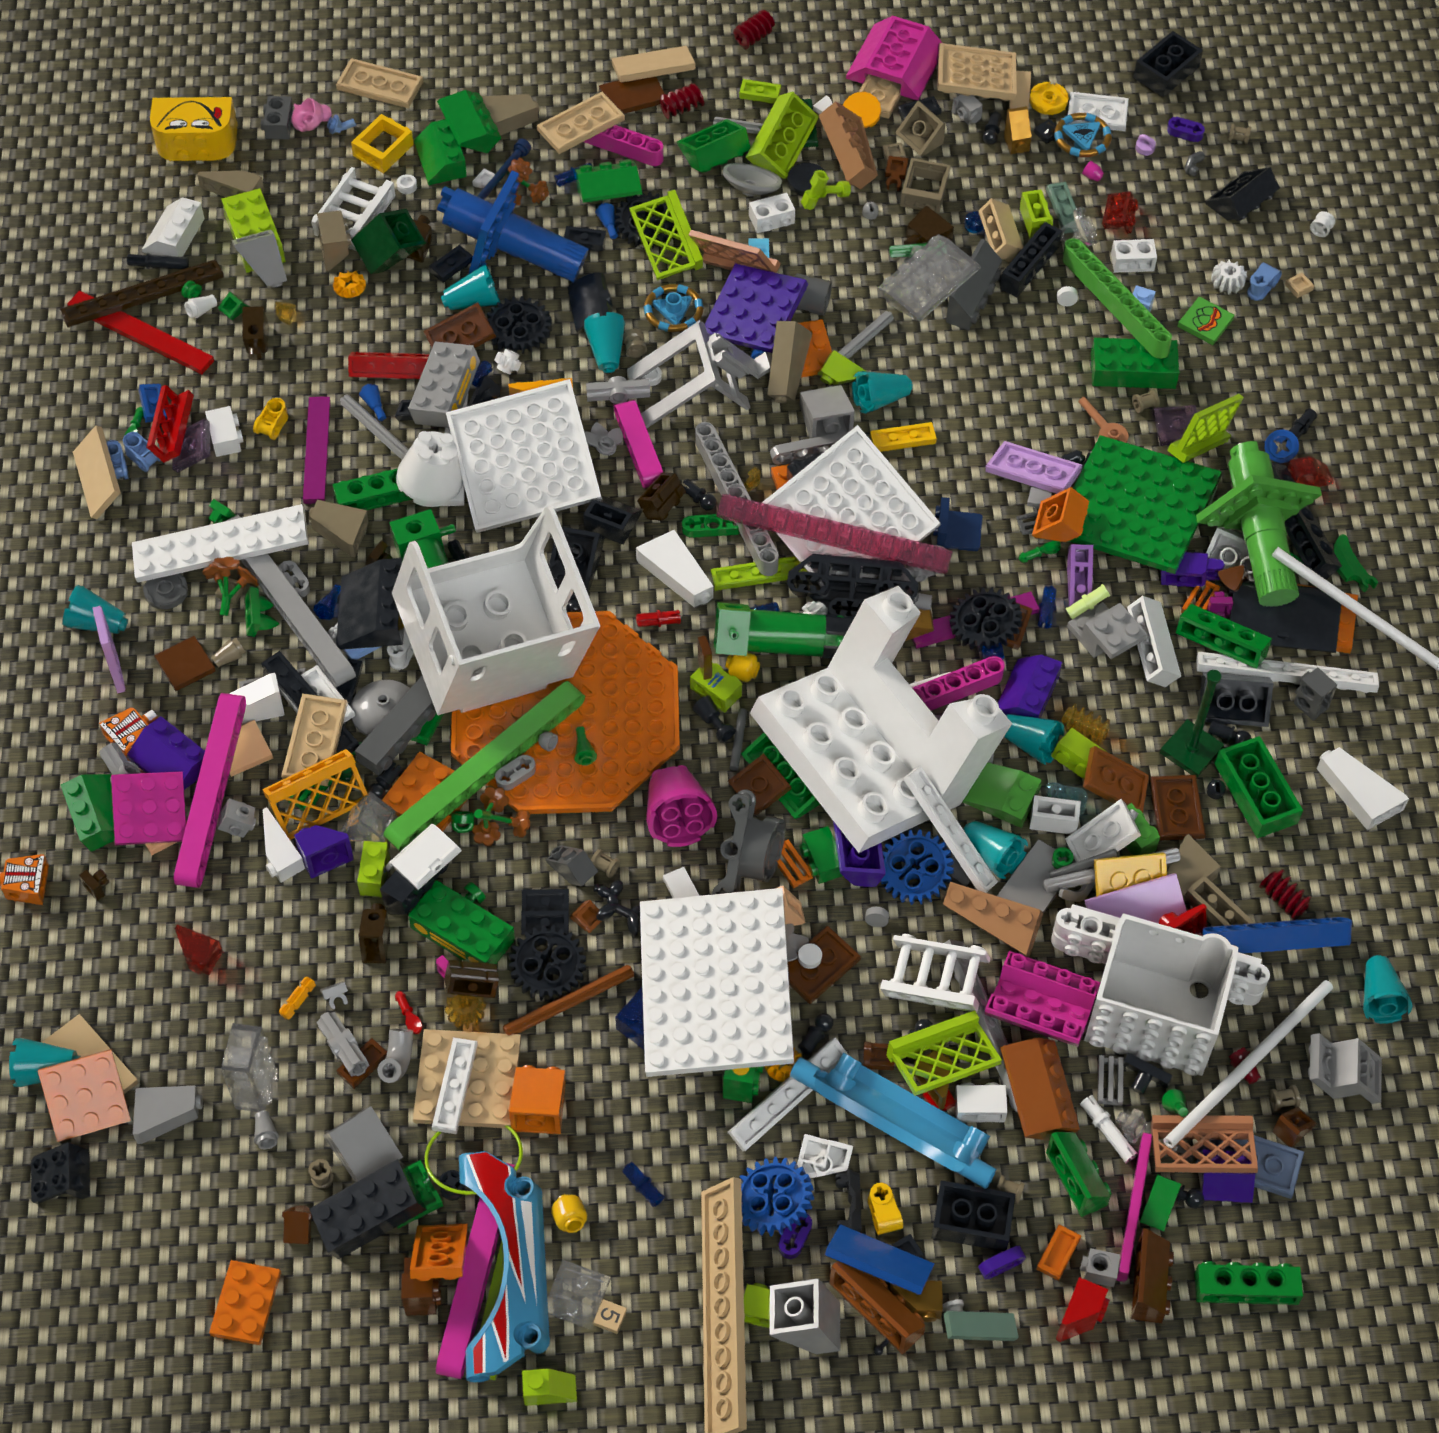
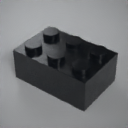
M1172 31L1136 61L1133 78L1160 96L1165 97L1200 67L1203 50Z
M941 1180L931 1238L1006 1251L1010 1239L1016 1194Z

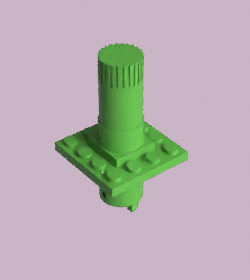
M1257 441L1243 442L1230 450L1231 460L1228 463L1233 489L1198 513L1196 518L1197 522L1201 524L1241 530L1243 532L1259 603L1266 607H1276L1288 604L1299 596L1294 571L1272 557L1277 547L1290 555L1284 522L1292 515L1298 514L1305 506L1312 504L1322 493L1320 487L1275 479L1269 454L1259 451Z

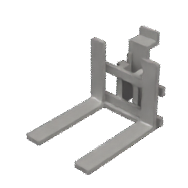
M699 320L628 368L627 373L629 380L641 379L693 343H697L704 372L642 412L641 416L647 429L709 387L715 388L744 409H750L749 400L739 392L735 378L740 379L747 373L759 379L771 370L772 357L764 352L753 359L723 338L719 333L712 335L707 333L705 323ZM717 366L726 372L729 384L721 379Z

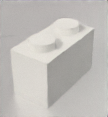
M230 406L205 411L216 457L241 452L240 443L243 442L241 430L236 431V427L239 426L237 413L232 414Z
M1034 795L1029 829L1064 834L1074 833L1079 823L1081 801Z
M993 1082L985 1085H974L973 1083L956 1085L954 1095L956 1119L961 1122H1005L1007 1116L1006 1085H999Z

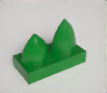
M250 587L244 598L246 636L255 637L258 630L272 629L278 626L279 622L268 615L260 613L269 610L274 605L269 599L259 595V588Z

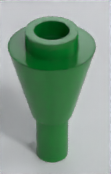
M577 727L574 760L580 765H590L597 759V754L588 738H586L585 728Z
M1177 1089L1167 1091L1162 1098L1164 1109L1170 1113H1177L1181 1117H1186L1188 1109L1186 1108L1184 1093Z

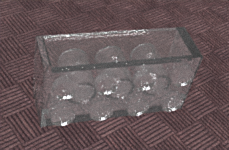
M233 1023L221 1067L233 1104L237 1110L265 1111L266 1105H270L272 1100L271 1084L276 1082L278 1068L274 1066V1057L271 1056V1047H268V1037H265L262 1027Z

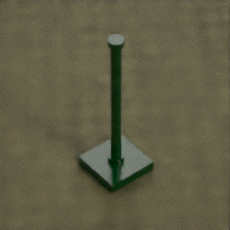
M1210 670L1207 673L1206 678L1208 682L1195 724L1187 719L1160 750V754L1190 775H1196V779L1215 759L1219 750L1224 747L1222 742L1203 730L1216 685L1221 680V673L1217 670Z

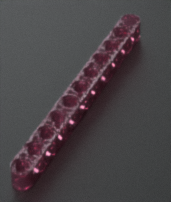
M722 494L716 515L724 520L888 561H899L904 565L941 574H947L953 553L946 548L728 494Z

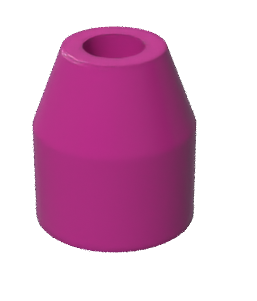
M1090 161L1082 174L1090 180L1099 182L1104 172L1100 166Z

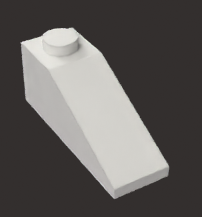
M266 807L263 809L265 850L268 861L266 868L272 877L276 876L280 883L304 870L305 867L301 855Z

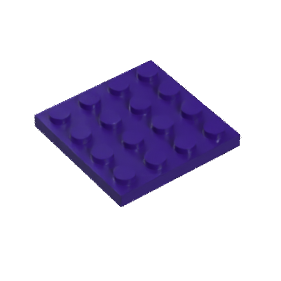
M735 264L705 323L707 333L710 335L719 333L730 343L773 353L777 321H791L807 289V280Z

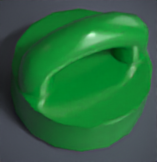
M455 811L451 813L452 829L457 833L471 831L474 828V813L471 811ZM457 824H468V826L459 827Z
M469 882L464 887V890L467 892L464 897L468 900L481 904L486 899V895L474 883Z

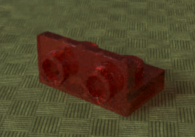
M1131 191L1108 194L1102 221L1104 229L1124 227L1127 234L1132 233V228L1136 222L1135 213L1138 211L1139 206L1137 199H1134Z

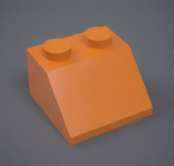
M1072 487L1042 500L1032 536L1060 542H1067L1078 538L1083 532L1089 500Z

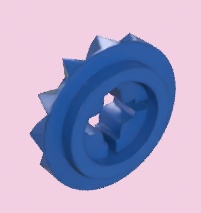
M1276 430L1267 437L1264 445L1265 452L1269 454L1271 461L1278 462L1279 464L1290 462L1298 453L1299 441L1288 430ZM1287 440L1285 446L1287 451L1281 450L1277 454L1278 446L1276 443L1282 444Z

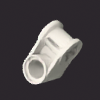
M405 627L403 645L387 647V652L390 656V666L395 670L406 668L414 653Z

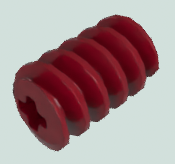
M761 10L754 14L753 17L748 18L747 21L736 26L733 30L734 37L742 48L748 49L750 45L755 44V41L758 42L761 38H765L767 34L772 33L775 21L768 11Z
M694 83L689 84L688 87L684 86L682 89H676L675 92L671 91L668 94H663L660 97L661 109L667 119L670 118L669 113L676 117V110L683 114L684 107L687 112L691 110L690 105L697 109V102L701 106L705 105L703 95Z
M1284 869L1278 872L1274 871L1260 883L1259 888H1266V895L1273 894L1271 900L1274 902L1279 901L1278 907L1281 909L1286 907L1285 913L1287 915L1293 914L1291 919L1296 920L1307 910L1312 897L1308 896L1303 899L1302 896L1305 890L1302 889L1296 892L1295 889L1298 883L1289 885L1288 883L1292 877L1288 876L1283 879Z

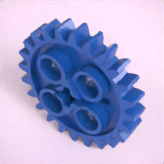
M919 829L917 835H913L912 830H909V836L907 837L900 833V840L892 837L893 845L885 844L888 852H883L886 874L882 878L881 884H887L885 887L886 892L893 890V898L900 895L901 903L906 898H909L911 905H913L915 899L919 900L920 905L923 904V898H927L929 902H932L931 895L933 894L940 897L939 889L947 890L944 882H952L951 877L947 874H954V869L949 867L954 864V861L948 858L952 854L950 850H945L947 847L946 843L939 844V836L931 839L930 831L923 836L921 829ZM920 847L924 849L920 855L912 853L915 848ZM897 862L905 863V866L902 869L894 868V865ZM912 865L920 866V869H912ZM930 865L938 866V870L934 873L926 871ZM912 879L920 881L915 887L908 885V882Z
M777 1157L774 1158L773 1163H769L768 1159L765 1158L764 1165L762 1166L755 1162V1170L746 1168L749 1175L739 1176L743 1182L741 1184L743 1225H748L752 1232L757 1229L760 1235H763L766 1230L770 1236H773L774 1230H778L779 1234L783 1235V1228L785 1227L789 1231H793L791 1224L795 1223L800 1226L799 1217L807 1218L808 1215L805 1209L813 1208L809 1201L815 1198L811 1192L814 1190V1187L810 1183L809 1175L806 1174L803 1167L798 1168L795 1161L789 1165L787 1158H784L781 1163H779ZM791 1182L789 1186L783 1187L784 1184ZM767 1183L765 1186L759 1188L760 1184ZM789 1205L787 1209L780 1210L783 1206ZM759 1206H764L763 1209L756 1211Z

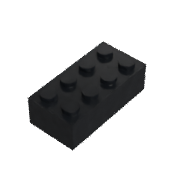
M397 1159L311 1207L309 1210L327 1252L340 1259L427 1209L408 1167Z

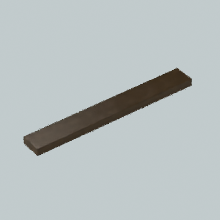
M216 259L61 308L60 314L69 328L180 292L185 283L190 280L202 285L224 278L223 271Z

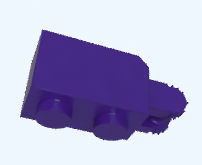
M1185 552L1176 574L1161 571V585L1202 587L1206 584V580H1220L1218 572L1225 568V564L1220 559L1208 558L1207 553Z

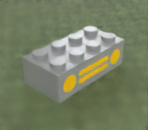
M434 342L408 407L415 424L449 428L446 412L463 407L480 363L473 345Z

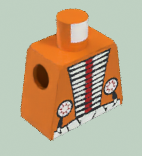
M129 708L99 724L106 739L110 743H117L127 758L128 752L142 730L158 719L153 710L141 716L134 708Z
M44 854L10 858L5 861L4 872H0V886L6 899L43 905L49 864Z

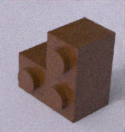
M412 1257L404 1258L401 1299L406 1316L436 1315L437 1306H440L442 1303L441 1290L439 1288V1281L442 1278H432L428 1281L410 1279Z

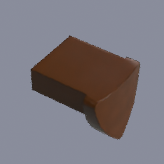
M1243 565L1218 572L1221 581L1234 592L1239 590L1243 580L1249 581L1248 572Z
M865 1041L863 1066L868 1069L894 1071V1062L891 1063L886 1056L888 1044Z
M300 1205L282 1212V1218H284L283 1243H310L311 1219L313 1217L309 1207Z

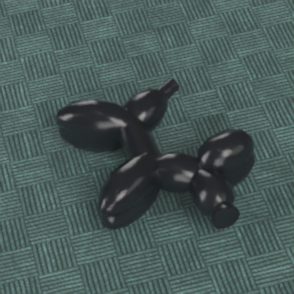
M617 880L611 884L610 888L596 884L593 892H597L600 897L607 898V904L599 910L596 916L597 920H607L614 913L627 918L629 932L636 936L640 930V905L629 909L619 904L618 896L623 890V882Z

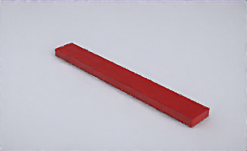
M79 290L67 303V306L93 299L94 297ZM123 311L92 320L201 375L214 362L212 355Z

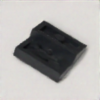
M569 889L522 890L521 935H524L525 931L532 935L533 927L538 932H541L543 925H545L547 931H550L551 927L555 925L556 932L564 928V935L569 934Z

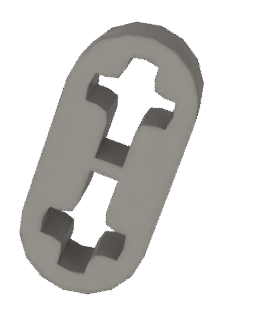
M282 562L278 568L301 598L307 596L310 592V586L306 576L295 562ZM286 570H289L290 572L292 571L293 576H290L289 573H288V572H285V571H286ZM297 582L303 588L296 587L295 583Z
M521 755L500 768L495 774L497 786L504 790H511L532 777L536 771L534 759L529 755ZM521 765H529V769L526 770V768L524 767L521 768ZM502 777H510V781L502 780Z

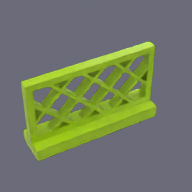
M675 190L667 192V196L629 208L657 280L695 268V271L703 268L702 255L697 244L689 236L691 228ZM666 203L667 210L665 214L655 211L657 205ZM644 210L649 215L646 220H642L637 217L636 212ZM652 214L662 218L659 226L649 223ZM665 220L674 223L672 231L662 228ZM646 226L656 230L653 238L644 235L643 232ZM659 232L669 235L666 243L655 240ZM672 237L681 241L679 249L669 246ZM653 244L663 247L660 255L651 252L650 249ZM666 249L676 253L673 261L663 258ZM679 255L686 257L689 261L685 265L675 262ZM660 261L670 265L667 271L659 273L657 266Z
M1237 394L1195 413L1182 438L1171 443L1167 451L1184 463L1228 442L1231 434L1226 429L1244 397Z
M975 1010L889 1041L886 1056L891 1063L895 1062L914 1096L1001 1064L1002 1059L978 1023L980 1017ZM976 1032L980 1038L979 1044L966 1040V1035ZM952 1041L960 1044L958 1051L945 1048V1043ZM962 1046L976 1049L974 1057L960 1053ZM928 1049L938 1051L936 1059L922 1054ZM979 1051L990 1054L992 1059L984 1061L978 1059L977 1056ZM941 1053L955 1057L953 1064L939 1061ZM910 1057L917 1061L915 1066L911 1067L905 1065L901 1059ZM958 1059L971 1063V1066L966 1069L955 1065ZM922 1061L933 1065L931 1073L917 1069L919 1062ZM936 1067L950 1071L949 1075L945 1077L935 1075L934 1072ZM915 1075L927 1078L928 1082L917 1086L913 1078Z

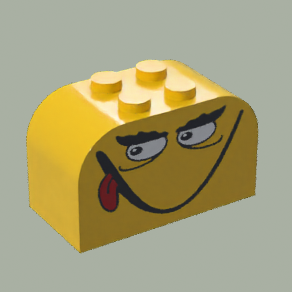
M232 97L152 98L150 124L157 152L162 158L171 161L221 160L230 156L235 150L238 124Z

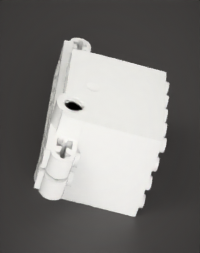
M1072 904L1071 909L1064 908L1057 913L1051 936L1052 945L1067 955L1087 958L1093 963L1106 964L1084 1041L1089 1042L1095 1047L1103 1046L1113 1049L1118 1054H1128L1129 1052L1144 1061L1160 1063L1165 1068H1177L1193 1076H1202L1219 1034L1227 1000L1236 1005H1256L1261 1000L1270 978L1268 968L1261 964L1262 959L1239 953L1237 946L1231 945L1225 937L1219 934L1210 933L1199 936L1127 914H1123L1119 918ZM1194 983H1202L1207 987L1208 995L1205 998H1196L1191 994L1190 986Z

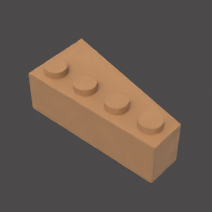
M835 101L818 116L840 163L846 181L850 185L862 189L878 176L863 121L860 116Z
M950 882L943 902L944 906L1030 958L1044 914L1040 909Z

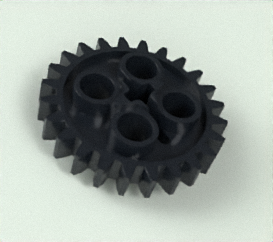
M650 191L648 196H645L642 192L639 197L634 195L633 199L627 196L626 202H620V207H617L615 213V227L617 228V233L622 234V239L628 238V244L633 241L635 242V247L643 244L629 208L658 199L659 193L654 197ZM666 203L657 205L655 211L665 214L667 210ZM642 210L636 212L638 218L646 220L649 213ZM652 214L649 223L659 226L662 218ZM665 220L662 228L672 231L674 223ZM646 226L643 233L653 238L656 230ZM659 232L655 240L666 243L669 235Z
M513 296L512 301L509 302L505 298L504 304L497 302V308L491 307V312H487V320L496 335L495 338L491 339L492 345L497 344L498 350L504 347L505 349L513 350L515 353H517V350H520L524 354L525 349L533 352V346L539 349L540 343L545 344L546 338H550L552 318L550 317L549 310L545 311V305L539 306L538 300L532 303L531 298L524 301L523 296L520 297V300H516Z
M982 587L981 593L973 589L972 596L965 593V600L959 598V605H953L954 612H950V626L956 641L961 640L963 647L969 643L970 650L978 646L979 652L982 651L983 647H986L987 651L990 652L991 646L999 650L1000 643L1007 646V639L1013 641L1014 634H1019V627H1022V612L1020 605L1016 603V598L1010 599L1009 592L1003 595L1002 589L995 593L993 587L990 588L989 592H986L984 587Z
M543 925L541 932H538L533 927L532 935L526 931L524 932L525 940L517 938L519 946L512 945V952L514 954H509V961H511L509 963V970H512L510 973L511 979H516L515 986H522L523 994L530 990L531 998L539 994L540 1001H542L544 996L548 995L550 1001H552L554 994H557L560 998L563 991L566 993L571 992L570 986L578 988L577 980H583L581 972L586 971V965L582 964L586 962V956L582 955L584 947H578L580 945L579 939L572 941V932L565 936L564 928L556 932L555 925H553L551 930L547 931L545 925ZM540 945H544L547 947V949L544 951L536 950V948ZM557 945L558 947H556V949L551 955V950L553 946ZM561 954L569 956L566 960H560L557 957ZM528 966H536L537 970L529 972L526 968ZM544 971L543 978L540 981H538L537 979L541 976V974ZM553 974L559 976L555 981L549 980L548 977Z

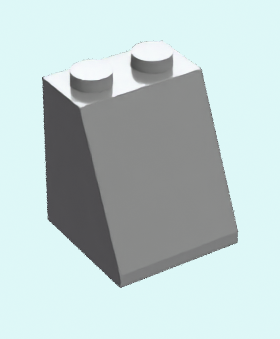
M841 385L800 392V408L809 438L839 432L848 433L853 429L855 411Z
M372 1106L363 1109L323 1135L355 1183L403 1157Z
M819 1278L771 1285L770 1336L814 1354L840 1351V1302Z

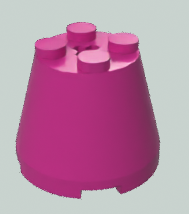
M680 765L678 767L655 770L649 782L646 817L651 836L654 839L656 838L667 843V846L682 847L700 841V836L705 834L710 827L714 828L717 820V811L713 800L686 766Z

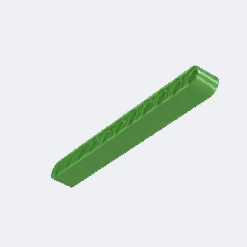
M569 681L562 683L394 820L385 829L383 836L401 852L431 824L437 825L491 781L500 768L521 756L537 743L540 734L546 731L550 732L583 704L585 695Z

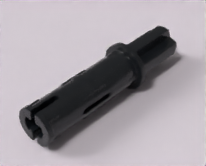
M147 253L146 255L128 254L126 260L129 266L146 267V269H150V267L182 270L189 268L188 257L157 256Z

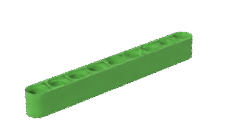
M1074 238L1066 240L1062 260L1064 264L1153 357L1160 359L1168 357L1172 340L1170 332L1082 241Z

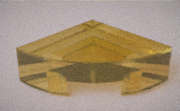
M276 301L275 310L277 317L283 323L291 325L296 312V305Z
M757 467L752 468L747 473L749 478L743 483L747 492H750L760 484L761 471Z

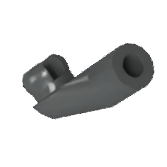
M1202 151L1188 157L1184 168L1186 174L1190 176L1197 174L1196 171H1199V168L1195 166L1196 163L1205 159V154Z

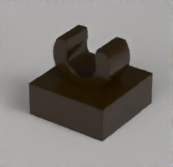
M381 540L369 555L365 565L367 566L381 559H393L392 556L385 553L388 545Z
M87 869L79 874L83 886L96 901L105 896L102 888L109 883V880L102 869L96 871L93 876Z

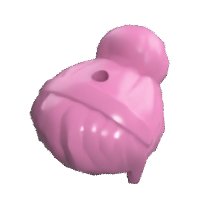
M307 98L300 105L294 104L295 109L290 122L300 132L311 131L317 128L321 122H327L332 115V111L329 106L322 105L312 98Z

